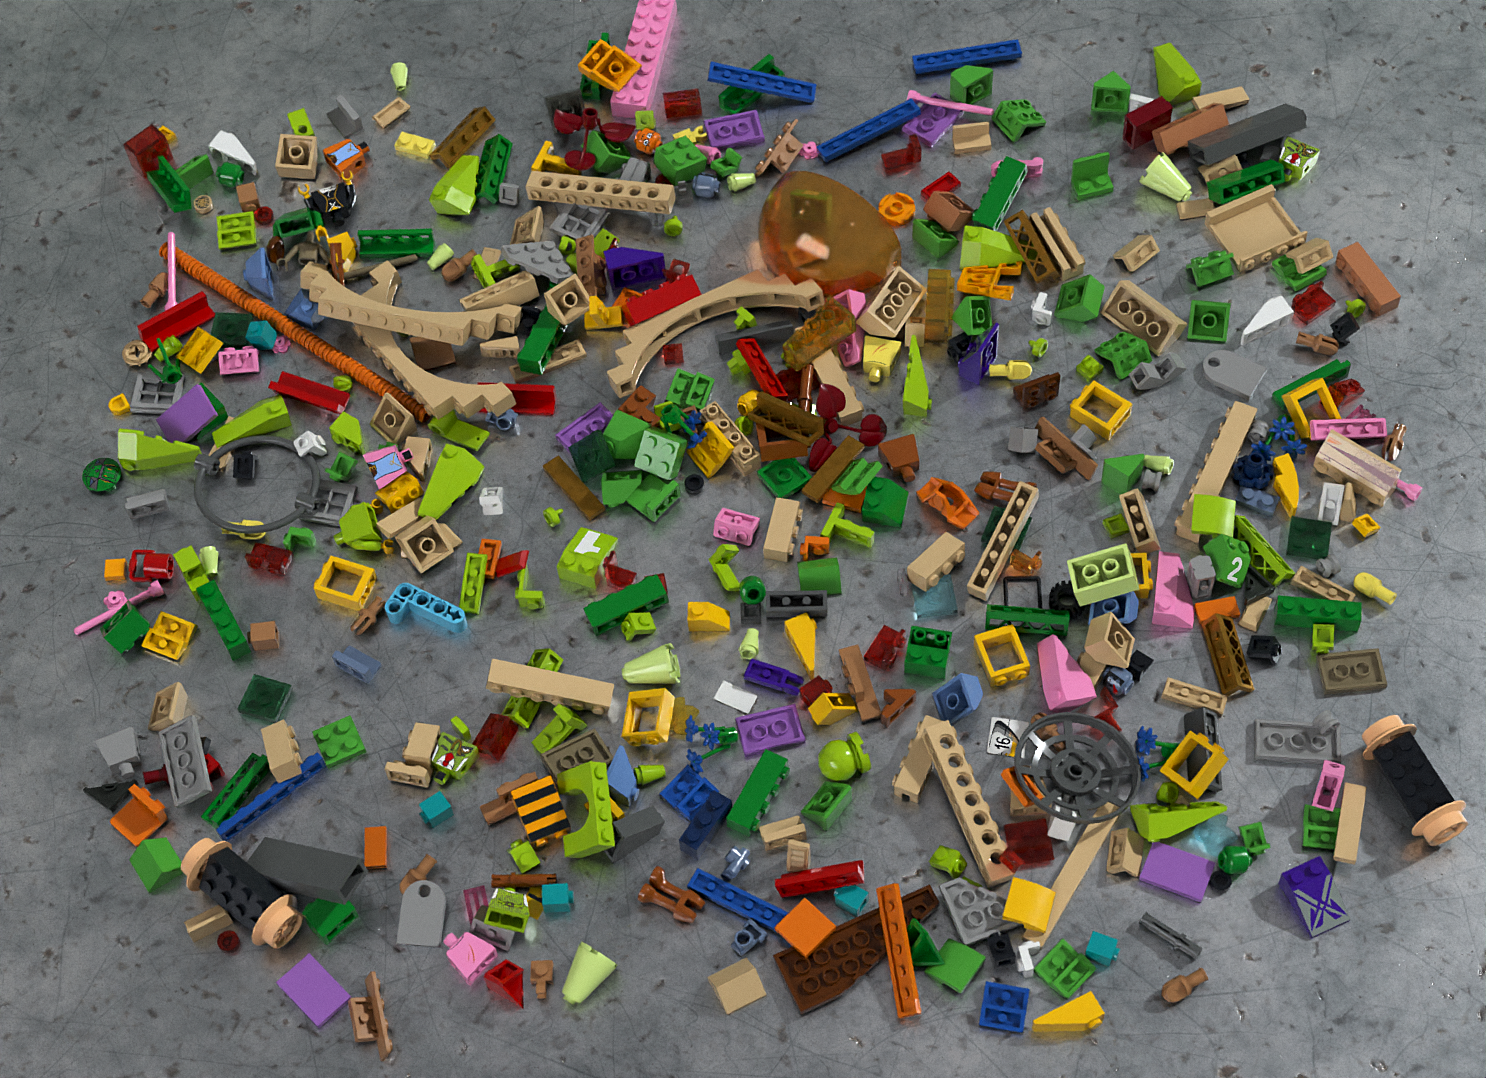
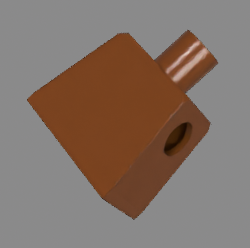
M914 434L878 444V455L892 477L903 476L905 482H911L916 478L914 472L919 470V456Z

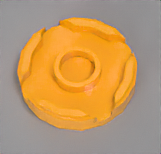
M897 192L891 195L890 193L884 196L879 203V216L881 220L889 225L902 226L909 223L915 215L914 201L907 194Z

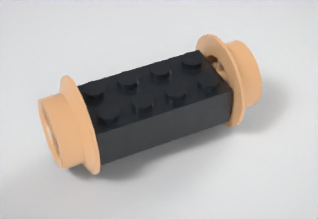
M1398 715L1387 716L1372 724L1362 734V739L1367 746L1363 752V757L1366 760L1375 761L1415 825L1411 830L1413 836H1424L1430 846L1445 843L1460 834L1467 827L1468 822L1462 815L1466 808V803L1463 800H1454L1413 737L1417 727L1414 724L1404 725Z
M204 838L194 844L184 856L181 863V871L187 876V888L191 891L202 890L222 908L227 910L228 913L252 932L251 938L255 945L260 946L268 943L277 949L287 944L298 932L303 922V915L296 909L297 898L294 895L283 893L233 852L232 845L228 841L215 843L210 838Z

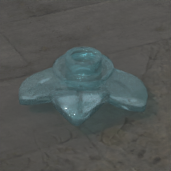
M1223 814L1209 818L1207 822L1199 823L1194 830L1195 838L1204 844L1206 852L1215 857H1218L1219 852L1224 848L1223 846L1230 845L1238 839L1235 832L1226 827L1228 816ZM1207 829L1209 831V835L1206 837L1201 834V830Z

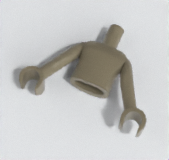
M313 232L307 233L306 242L296 244L284 259L280 258L276 261L277 271H279L281 266H285V271H288L287 263L299 251L298 263L306 266L309 262L317 263L319 253L325 265H327V271L332 269V265L329 263L330 259L323 246L314 242L315 234Z

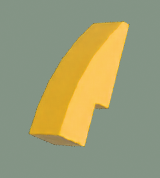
M1289 453L1273 460L1272 466L1276 476L1273 488L1278 497H1280L1289 517L1292 519L1295 517L1297 510L1299 485L1294 464Z

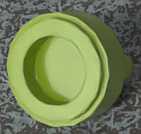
M676 215L664 223V232L667 235L678 236L682 233L683 225Z
M562 236L558 249L562 255L573 254L576 250V243L573 239ZM568 243L572 245L569 251L566 250Z
M1362 300L1345 301L1348 306L1347 312L1352 313L1354 318H1358L1365 311L1366 304Z
M1040 337L1036 342L1033 340L1028 341V344L1033 348L1032 354L1040 358L1045 354L1048 348V340Z
M340 375L333 378L335 389L347 393L353 389V383L349 376Z
M740 416L734 422L744 436L751 434L753 431V421L748 419L747 416Z
M548 507L543 510V516L548 525L555 527L560 524L559 516L563 513V509L555 511L552 507Z
M1164 782L1157 791L1156 798L1164 803H1175L1179 796V789L1174 782Z

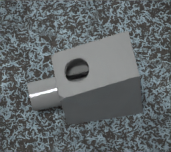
M133 726L95 740L98 749L113 774L121 773L123 779H130L135 775L133 768L141 764L138 735Z

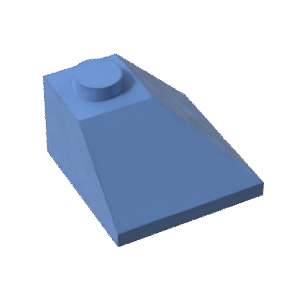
M260 248L246 261V269L243 270V276L245 281L248 280L250 288L265 298L273 300L272 269L265 249Z
M302 288L283 314L297 324L313 331L317 329L325 317L318 315V303L309 301V291Z
M1132 591L1091 603L1088 625H1090L1091 619L1108 612H1112L1122 624L1131 623L1137 618L1139 600L1135 592Z
M960 673L932 693L941 721L949 720L951 726L975 711L984 695L978 677Z
M619 745L607 771L609 795L614 802L630 807L632 801H636L639 789L625 749Z

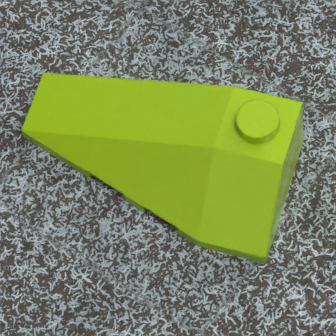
M1170 42L1154 47L1153 52L1159 96L1169 101L1171 105L1200 96L1202 83L1195 70Z
M912 335L909 351L910 362L907 365V377L904 386L903 414L927 417V410L932 408V399L929 398L916 335Z
M122 428L118 430V460L122 468L128 471L147 470L194 462L198 454H202L199 446L176 440L170 443L158 435L155 438L144 436V432L139 430Z
M446 444L438 458L418 510V516L426 517L428 515L437 520L452 506V503L458 497L461 498L465 494V490L470 486L473 487L478 482L484 470V465L465 448Z

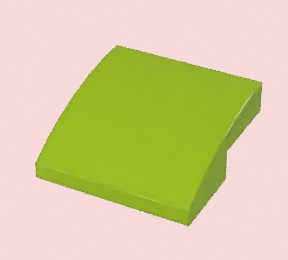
M253 211L216 216L219 249L256 244V225Z
M1194 494L1192 534L1212 535L1213 538L1220 534L1233 537L1236 501L1218 496Z

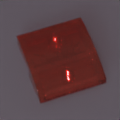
M1046 818L1003 825L1009 858L1014 862L1015 866L1054 860L1051 838L1047 836Z

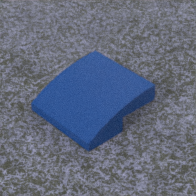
M687 764L658 796L683 817L692 821L714 790L719 792V790Z
M986 981L979 1025L1023 1033L1030 989Z

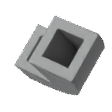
M1168 352L1156 365L1141 362L1128 375L1138 390H1145L1161 386L1173 380L1187 368L1178 354Z

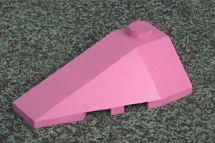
M848 289L824 301L825 305L822 306L824 321L831 329L832 333L830 335L832 339H835L838 345L837 351L844 366L847 368L861 362L865 330L856 323V320L866 307L865 293Z

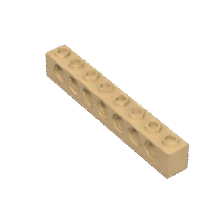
M532 171L526 184L529 200L575 203L576 205L670 214L676 199L673 185Z
M949 720L925 727L921 736L987 888L1010 881L1016 874L1015 864L1012 860H1009L1006 853V844L998 835L997 823L991 819L989 805L987 802H984L981 796V787L974 780L972 766L966 762L965 751L956 739L957 733L954 726H951ZM940 743H946L949 748H943ZM949 762L956 763L957 767L950 766ZM957 781H963L966 786H960ZM965 800H971L974 806L968 805ZM974 819H979L983 825H977ZM982 838L989 839L991 844H985ZM990 858L998 859L999 864L993 863Z

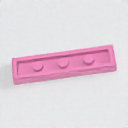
M1385 418L1309 421L1311 441H1324L1331 429L1350 440L1383 439L1387 436Z

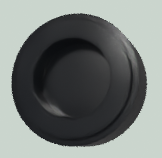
M697 474L689 475L684 481L685 490L692 495L701 493L704 489L703 478Z
M1222 870L1215 871L1209 881L1211 889L1216 893L1227 892L1232 884L1231 876Z

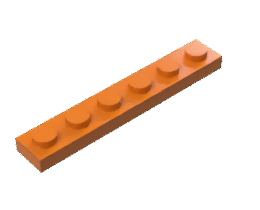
M893 883L876 888L898 1018L904 1019L921 1014L899 884Z

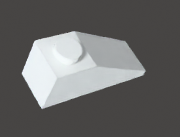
M220 130L208 145L212 157L223 162L240 165L242 170L258 176L259 172L255 161L235 135Z
M1282 295L1271 298L1264 303L1243 331L1240 342L1242 346L1292 323L1294 311Z
M1062 793L1058 797L1061 801L1076 805L1074 796ZM1053 803L1052 809L1076 817L1077 811L1066 809ZM1050 815L1047 836L1068 842L1075 823Z

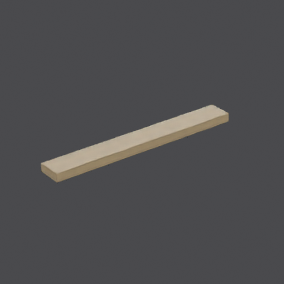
M1108 802L1099 807L1093 817L1111 814L1119 807ZM1120 815L1101 823L1088 824L1050 889L1056 892L1046 933L1027 929L1022 937L1024 941L1039 942L1040 949L1042 950Z

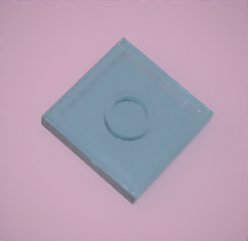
M944 575L937 585L931 587L927 592L911 583L917 618L958 613L951 575Z

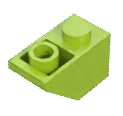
M343 411L329 427L331 438L337 444L342 443L347 446L351 452H358L364 455L365 447L359 420Z

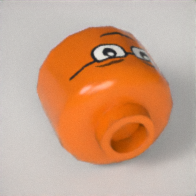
M648 128L639 130L634 139L636 148L649 155L654 154L656 147L663 144L661 135Z

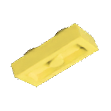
M401 132L394 146L395 150L429 159V155L436 144L434 140Z

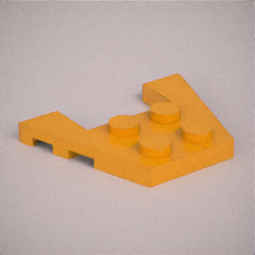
M1017 261L1016 265L1007 266L1006 263H999L998 267L988 268V265L964 267L957 282V291L1011 300L1014 294V286H999L997 283L1000 275H1021L1023 261Z

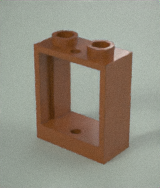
M774 420V421H771V422H773V423H780V422H782V421H780V420ZM756 422L761 462L808 456V448H811V445L808 446L794 439L767 443L766 438L785 435ZM788 427L787 429H789V430H794V429H798V428H796V427ZM802 434V436H805L807 438L810 437L808 436L809 434Z

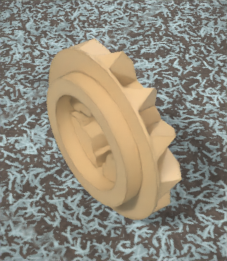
M134 340L123 348L122 357L126 364H130L132 367L134 365L140 367L142 363H147L148 359L152 358V351L142 340ZM137 349L140 351L139 357H136Z

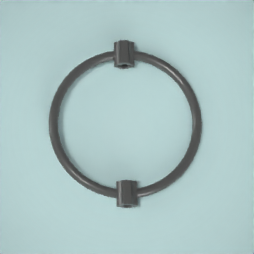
M267 435L250 436L230 442L210 456L198 454L194 463V468L198 470L194 482L196 504L201 513L216 526L232 532L245 534L264 533L282 528L298 519L305 512L311 515L316 514L321 504L320 499L316 497L320 486V473L312 455L307 453L303 456L312 473V486L309 494L299 493L294 503L296 510L278 521L264 525L244 526L220 519L207 508L203 500L202 482L205 474L216 475L219 470V458L245 445L270 443L285 446L297 452L293 441L281 437Z

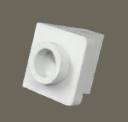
M1040 292L1038 298L1033 299L1031 305L1033 310L1032 321L1038 324L1050 325L1052 312L1044 310L1047 301L1046 293Z
M306 431L293 442L301 457L310 451L321 457L328 453L325 448L326 443L324 439L310 431Z
M1027 941L1018 946L1016 965L1018 971H1022L1024 979L1033 977L1034 968L1030 956L1040 953L1039 942Z

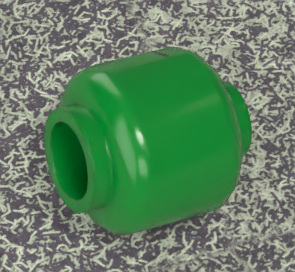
M225 162L221 167L218 166L216 170V177H218L219 183L223 186L236 188L244 180L245 173L240 165Z
M757 576L745 577L739 584L741 599L749 605L759 604L766 596L764 582Z
M1225 846L1218 854V865L1227 874H1243L1252 864V856L1243 846Z

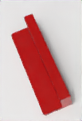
M201 291L143 322L137 328L141 340L153 352L159 348L157 338H160L162 343L167 337L172 335L179 338L214 319L216 314L209 307L206 294Z
M754 338L739 339L736 345L763 392L785 401L788 395Z
M284 371L281 372L277 383L270 381L268 386L274 393L337 414L345 411L350 398V394Z
M478 382L477 385L498 384V383H483V382ZM503 383L513 394L516 405L511 407V409L515 413L554 415L556 403L554 385ZM485 407L478 411L488 413Z
M863 860L782 874L781 878L775 879V887L780 896L784 898L864 883Z

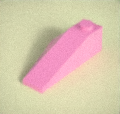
M1159 551L1152 624L1193 629L1195 608L1180 554Z
M1055 634L1037 643L1043 690L1051 711L1055 713L1071 712L1097 697L1090 677L1083 672L1078 662L1072 658L1069 651Z

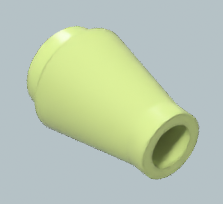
M394 63L390 72L395 88L398 91L405 90L408 68L404 63Z
M732 173L731 176L727 177L729 189L735 192L756 183L754 173Z
M443 243L437 247L426 263L432 270H435L451 260L454 252L447 244Z
M1145 455L1143 466L1155 472H1162L1163 476L1165 474L1170 475L1174 460L1170 459L1169 456Z
M213 546L201 548L199 554L207 577L218 575L219 552Z
M747 629L746 635L739 646L740 656L745 659H754L759 653V631L757 629Z

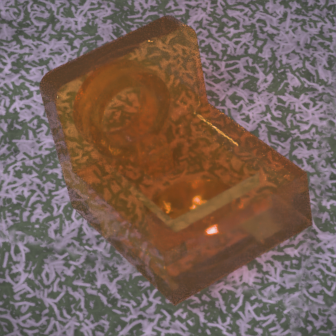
M1017 549L1011 553L1010 565L1015 570L1022 571L1029 576L1034 571H1038L1043 564L1042 552L1040 551L1033 558Z

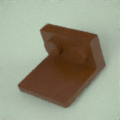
M1059 372L1051 375L1047 374L1013 387V392L1023 409L1031 408L1041 402L1055 399L1059 395L1060 374Z

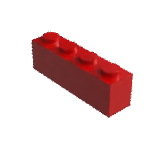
M685 274L676 277L675 282L671 284L669 281L658 285L659 289L655 291L651 288L642 292L643 296L639 298L632 296L626 299V303L621 308L630 327L702 295L693 275L691 274L686 277Z

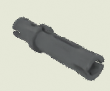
M1145 912L1139 922L1140 925H1143L1174 945L1173 948L1182 950L1195 960L1203 949L1187 939L1185 934H1179L1147 912Z

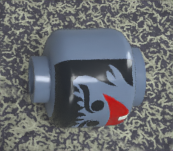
M701 172L698 176H694L692 190L695 191L697 196L712 198L715 193H719L720 182H718L715 174Z
M1117 666L1108 667L1102 675L1104 678L1103 686L1117 696L1126 695L1134 685L1133 675L1125 668Z

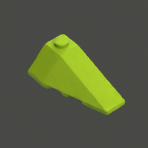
M462 155L435 185L429 201L438 214H470L476 201L475 188H477L476 175H478L479 156Z
M965 225L960 269L963 270L964 267L988 265V268L998 267L999 263L1016 265L1017 261H1023V264H1026L1011 236L984 227ZM1020 239L1019 243L1027 245L1028 241ZM1029 250L1027 257L1030 260H1036L1038 253L1037 251Z
M278 394L260 400L212 432L216 447L219 448L241 438L262 436L292 426L284 400Z
M1217 801L1190 802L1189 806L1177 804L1176 802L1170 803V807L1157 806V803L1130 805V811L1139 835L1146 838L1149 842H1160L1162 838L1176 835L1227 810L1226 805Z

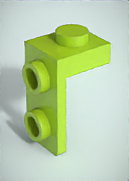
M722 544L708 560L714 572L720 578L723 587L728 591H739V582L728 565L738 554L739 549L736 545Z
M526 563V568L519 570L517 574V580L520 583L519 587L515 589V599H518L520 607H528L530 609L544 608L545 599L543 591H526L528 581V567Z

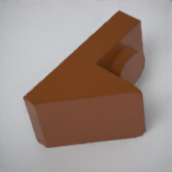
M885 689L884 699L889 704L881 711V723L888 728L916 701V691L914 689Z

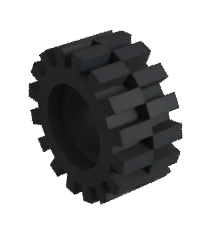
M1065 580L1061 581V585L1056 583L1055 587L1051 588L1049 595L1050 609L1069 611V620L1070 616L1076 619L1077 614L1079 616L1082 614L1085 605H1079L1071 580L1068 581V584L1065 583ZM1070 595L1075 598V603L1064 605L1060 602V597Z

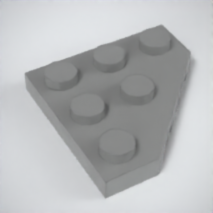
M554 241L502 245L501 253L507 263L513 266L519 264L526 267L525 271L537 276L541 274L547 276L553 283L559 284L573 275L572 270Z
M961 878L946 882L938 887L961 941L966 946L987 939L992 933L1005 932L1023 925L1003 920L1007 899L996 895L992 891L974 886Z

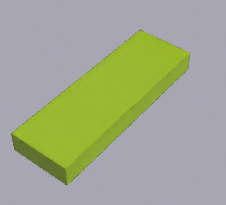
M467 553L459 601V608L464 613L479 615L488 559L487 554Z

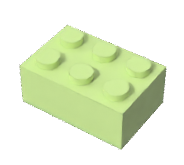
M1126 543L1067 560L1073 591L1080 606L1140 589L1133 559Z

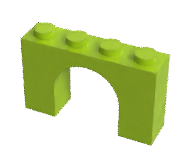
M589 761L557 774L559 795L577 796L585 793L589 803V814L584 826L576 832L563 836L565 857L584 858L614 847L615 841L606 763Z

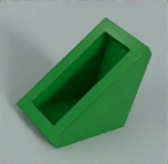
M912 919L907 927L913 967L944 965L945 963L929 933L916 919Z

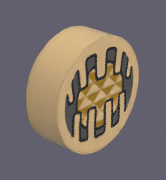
M201 195L194 200V207L198 213L205 214L212 210L213 203L209 196Z

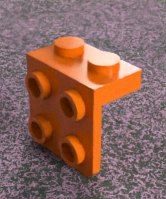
M133 784L128 789L133 799L111 818L110 823L134 846L138 847L142 840H147L168 820V817L164 812L165 806L158 799L152 800L150 798L151 794L146 788L142 787L140 789L136 784Z

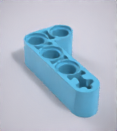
M410 583L399 584L385 604L387 617L394 624L403 622L409 612L412 611L456 633H461L467 628L466 616L461 608Z

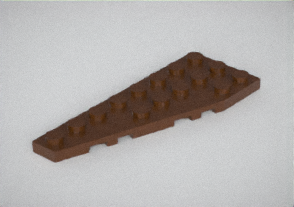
M930 884L901 897L906 928L912 919H916L921 923L939 907L940 902ZM878 907L836 926V929L807 958L793 946L773 955V959L801 1015L841 997L887 955L880 909Z

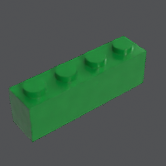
M1008 156L999 163L996 176L991 178L987 193H984L981 197V205L973 212L972 219L975 227H984L997 231L1028 172L1025 163Z
M1270 159L1207 182L1209 199L1216 203L1224 204L1272 184L1275 186L1284 183L1283 164Z
M547 305L541 310L538 321L533 325L531 334L526 338L523 349L517 355V362L519 363L520 370L523 372L543 374L568 324L563 326L548 312Z
M656 574L647 576L641 582L634 585H628L617 593H611L598 602H592L583 609L595 636H598L620 626L629 613L650 612L669 603V599Z
M215 580L197 587L198 595L232 660L235 661L251 653L250 647Z
M1278 595L1275 604L1274 625L1313 628V624L1334 625V630L1358 632L1362 621V602Z
M765 749L726 818L727 827L748 837L751 836L753 831L756 832L761 824L760 818L763 814H767L772 797H776L781 787L779 784L782 779L785 780L789 775L790 768L787 758Z

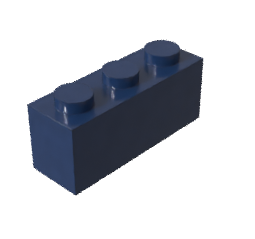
M714 790L680 837V850L699 860L725 823L733 807L732 800Z

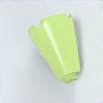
M1163 152L1145 170L1147 173L1146 177L1142 175L1139 180L1143 185L1179 202L1182 200L1187 201L1192 195L1191 185Z
M671 643L664 644L625 663L624 668H622L623 679L627 680L629 684L680 683V680L677 679L680 677L677 654L672 655L671 652L674 649Z
M581 941L562 993L565 994L563 999L572 1005H575L576 1002L581 1004L616 969L617 964Z

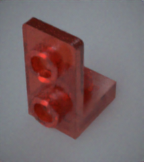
M916 134L909 136V143L906 144L907 148L881 154L886 170L921 162L922 148Z
M1352 378L1331 384L1328 388L1338 411L1348 398L1365 392L1361 384Z
M611 551L609 556L605 557L603 568L605 570L604 577H606L607 586L623 590L628 585H634L637 573L618 567L615 551Z

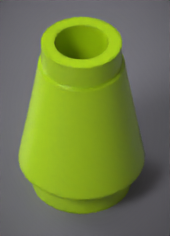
M174 335L167 337L162 343L168 358L181 351L180 348L183 347L182 343ZM158 348L154 355L162 362L164 358L160 348Z
M663 764L638 765L637 768H633V773L637 784L643 786L665 777V768Z

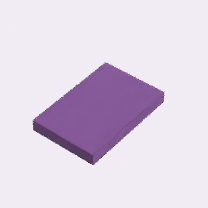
M935 92L931 96L932 98L947 100ZM923 104L920 107L921 115L907 121L902 126V131L932 148L964 114V111Z
M757 110L704 120L710 147H716L719 151L765 142Z
M196 384L160 415L156 421L168 442L172 443L176 440L187 443L213 421L218 414L201 385Z
M600 402L558 432L555 437L581 463L599 450L602 435L613 414Z
M796 704L735 718L745 757L762 754L765 749L774 751L806 743Z
M1153 842L1139 880L1201 903L1215 862L1161 842Z
M310 953L276 982L318 1029L340 1011L351 998Z

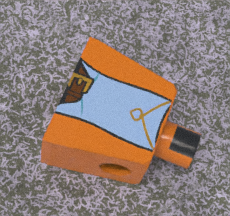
M346 139L322 151L327 164L345 183L346 181L341 176L342 172H344L346 179L350 178V171L354 176L366 165L364 154L369 152L370 149L366 142L356 146L350 139Z

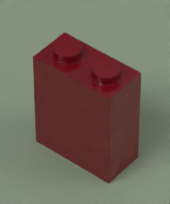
M1160 96L1125 115L1122 139L1132 150L1154 140L1151 131L1171 122L1173 110L1171 103Z

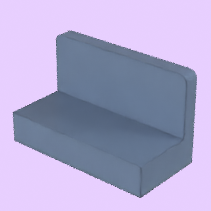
M348 646L343 653L336 650L332 655L335 666L366 683L371 681L382 666L379 661L352 646Z

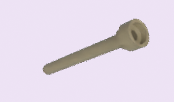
M413 254L390 260L389 262L393 267L416 262L418 257ZM382 263L344 272V280L369 274L370 271ZM337 273V279H338V282L340 283V281H339V273Z

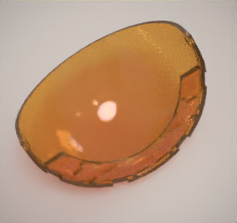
M808 171L788 172L780 177L764 201L758 222V241L763 261L766 267L775 275V278L786 274L794 285L812 278L822 289L823 297L828 300L848 289L867 294L871 292L872 288L878 285L881 286L885 278L898 265H901V246L897 235L887 220L863 197L831 178Z

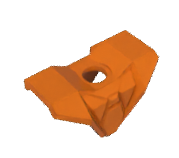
M931 477L925 486L916 491L922 503L928 502L933 508L936 507L947 518V522L961 529H965L980 514L967 494L951 481ZM947 497L953 500V504L951 506L947 500Z

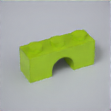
M192 545L180 549L173 556L195 600L199 601L201 599L196 588L210 581L205 574L202 563Z

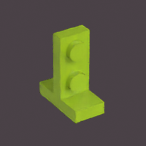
M480 254L473 256L470 264L483 288L495 284V279L502 277L504 273L509 271L513 273L519 270L521 266L519 264L513 266L507 263L506 259L486 266Z
M837 502L820 533V537H829L831 542L834 534L871 548L874 543V531L866 526L856 525L850 520H843L845 515L844 505Z
M558 704L553 709L558 715L531 743L542 754L559 746L575 728L583 731L587 724L575 711Z

